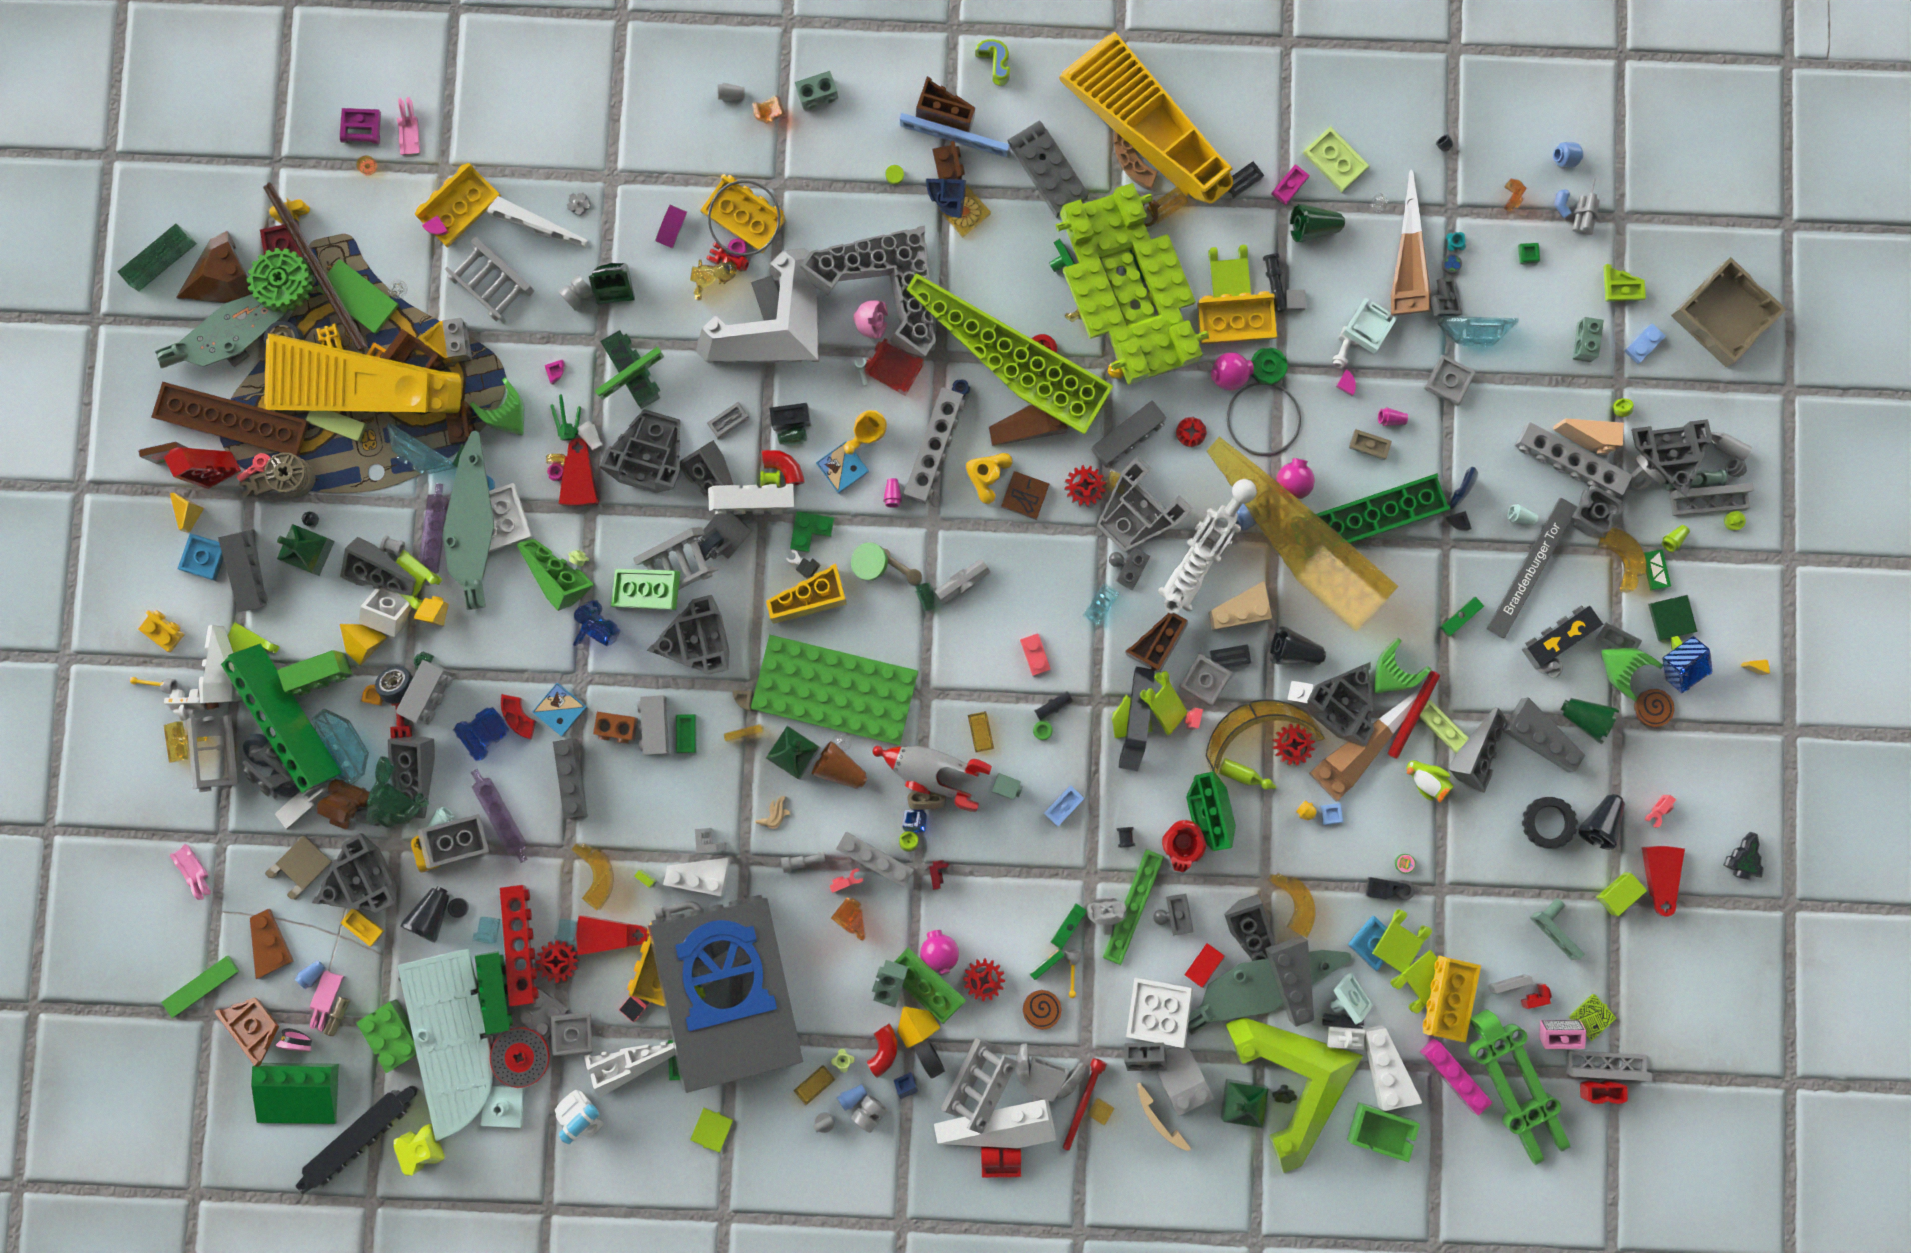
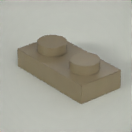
M1355 429L1349 449L1385 460L1392 441Z

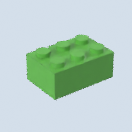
M335 650L277 670L284 692L292 693V695L299 694V696L311 693L310 690L314 688H326L333 681H336V683L347 680V676L353 675L346 653Z
M397 999L386 1003L375 1010V1012L356 1022L374 1054L379 1053L380 1057L377 1059L385 1073L393 1071L417 1056L409 1018Z
M1358 1102L1347 1140L1353 1145L1368 1150L1370 1148L1372 1151L1409 1163L1414 1145L1407 1141L1406 1137L1415 1141L1420 1123L1413 1119Z

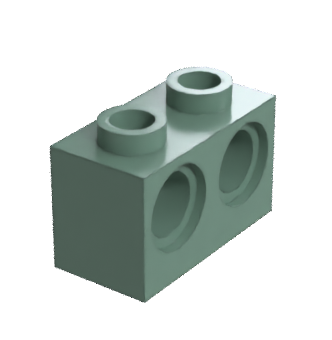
M830 71L795 82L803 110L814 109L822 103H832L838 98L837 89ZM823 87H830L829 91H822ZM807 92L813 93L811 97L804 96Z
M1584 317L1577 323L1573 359L1592 362L1599 357L1604 320Z
M998 773L991 792L1014 800L1015 797L1020 796L1023 786H1020L1021 781Z
M888 960L885 961L884 967L879 966L876 978H879V981L875 980L872 992L875 993L873 1001L896 1007L908 967Z

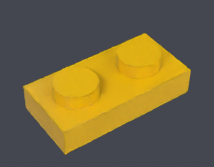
M351 909L340 922L370 947L376 943L385 931L357 909Z

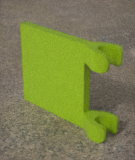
M1240 245L1238 248L1239 259L1218 261L1217 248L1212 247L1208 251L1213 298L1221 297L1224 294L1239 296L1242 293H1251L1247 245Z
M403 550L396 563L414 577L416 582L411 596L398 594L407 600L414 609L418 610L423 601L416 596L426 580L431 584L440 585L442 578L431 572L406 550Z
M236 622L227 635L233 653L260 643L263 648L270 652L277 653L280 648Z
M1163 671L1161 675L1157 672L1154 677L1163 686L1160 691L1155 695L1152 688H1149L1147 692L1142 690L1140 697L1149 704L1166 734L1170 735L1186 716L1187 710L1172 687L1168 672Z
M1396 909L1391 923L1372 954L1403 973L1409 968L1424 941L1431 935L1432 929L1422 925L1416 936L1400 925L1406 919L1407 913L1404 910Z
M1432 950L1427 951L1402 974L1390 981L1392 987L1396 989H1401L1406 982L1419 998L1408 1006L1410 1011L1416 1014L1422 1011L1428 999H1430V986L1435 975L1434 966L1438 960Z

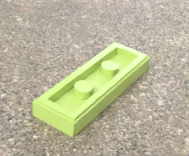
M309 411L306 418L309 424L358 442L361 441L367 426L363 422L333 411Z
M1431 700L1427 701L1419 718L1456 754L1469 738Z

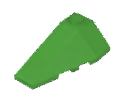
M535 539L518 543L517 547L545 597L557 611L573 606L593 587L594 584L578 568L574 570L568 566L567 561L563 558L561 560L552 555L550 549Z

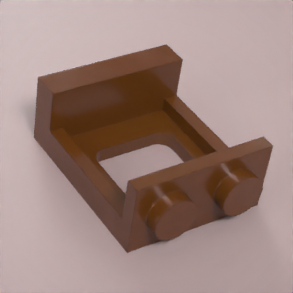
M404 329L399 332L381 357L405 363L415 349H419L431 358L424 368L437 371L441 368L442 361L444 360L443 357Z

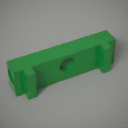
M1476 596L1473 597L1444 622L1440 628L1448 637L1451 636L1481 610L1484 605ZM1459 612L1463 614V618L1459 617Z
M1075 903L1050 942L1062 950L1087 910ZM1069 924L1073 925L1072 930L1067 929Z

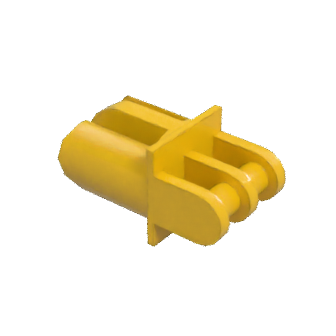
M286 198L287 202L284 204H286L285 206L291 212L290 214L297 221H300L299 216L309 213V206L301 199L290 201ZM274 206L271 207L269 210L271 217L278 223H283L277 213L278 211H276Z
M336 323L332 324L333 326L331 327L325 326L324 329L317 328L318 341L322 345L343 349L341 343L343 339L340 336Z

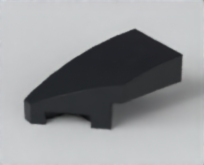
M1368 877L1365 896L1386 900L1404 889L1407 884Z

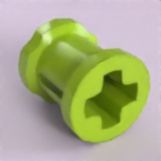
M761 471V488L769 484H777V488L781 487L780 471L776 473Z

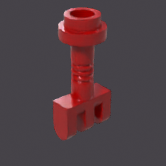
M716 242L713 243V247L717 248L718 251L710 249L709 253L715 255V258L708 255L706 258L708 261L719 265L721 259L723 260L727 255L730 258L729 263L736 265L738 271L747 270L749 260L746 257L736 258L725 253V250Z
M400 703L391 704V706H395L397 710ZM396 713L397 726L390 727L391 739L397 738V732L399 738L405 737V731L406 737H412V725H405L404 717Z

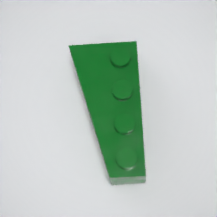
M499 951L475 955L485 1035L510 1031L509 1026L513 1025L512 1014H507L506 1006H509L508 994L504 993V986H507L506 974L502 975L501 967L505 966L504 955H499Z

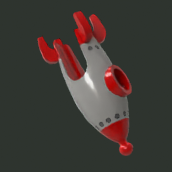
M875 746L872 750L875 757L882 756L888 766L906 781L905 787L928 795L932 792L955 798L954 802L958 808L970 812H976L979 805L978 802L971 800L972 794L941 783L938 779V771L943 767H950L978 777L980 772L989 775L992 769L991 765L979 759H971L968 763H965L943 752L921 746H899L883 750L881 746Z

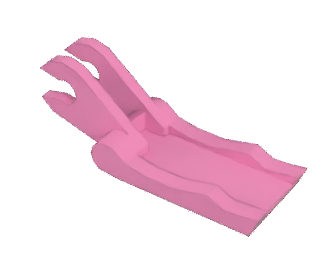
M410 97L406 98L410 117H406L404 100L402 98L398 99L402 117L397 118L400 155L420 153L417 116H414L413 103Z
M184 844L174 854L169 855L185 877L196 899L202 900L204 899L203 894H211L204 880L208 874L187 844Z
M329 971L323 972L310 1004V1009L314 1010L309 1028H316L320 1012H322L317 1030L321 1032L324 1030L327 1016L331 1012L334 999L344 977L343 975H337Z

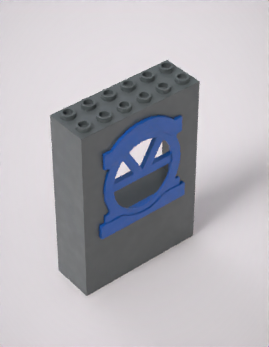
M762 895L748 897L747 902H743L742 899L731 901L729 906L723 907V904L710 906V911L704 912V909L690 911L691 915L684 916V913L673 915L671 920L665 921V918L652 920V924L648 925L680 1080L685 1093L803 1062L767 898H762ZM726 940L730 941V947L721 970L705 953L703 948L712 942ZM740 946L750 957L751 963L731 968L737 948ZM699 957L713 973L692 977V967L695 958ZM754 971V981L750 993L745 1000L735 1007L727 1009L714 1008L706 1004L694 988L696 985Z

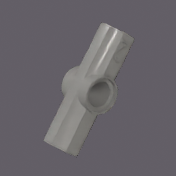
M980 559L967 569H962L954 574L948 582L934 590V592L944 605L958 594H963L975 585L974 583L988 575L990 570L985 562Z

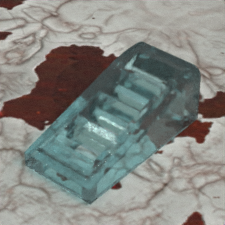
M1103 582L1083 616L1099 626L1120 592ZM1105 590L1113 596L1110 598L1102 592ZM1101 597L1109 603L1106 605L1105 603L1098 600V598ZM1096 603L1102 608H1104V611H1101L1098 608H1096L1094 604ZM1090 610H1093L1096 613H1098L1100 617L1097 618L1096 616L1091 614Z

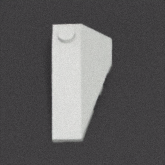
M208 626L205 649L208 653L207 659L202 662V666L205 667L204 677H200L199 680L200 703L243 701L221 666L228 655L233 653L224 626ZM230 662L229 667L234 672V665ZM240 678L239 683L244 688L243 680Z

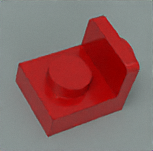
M1538 983L1539 995L1538 993L1526 995L1525 999H1521L1522 1007L1530 1009L1551 1004L1550 998H1552L1550 988L1546 984Z

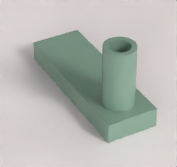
M1556 898L1544 912H1534L1530 919L1571 960H1580L1584 953L1552 921L1565 907V904Z

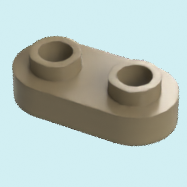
M912 791L907 797L908 806L915 810L939 809L946 805V796L932 792L928 795Z

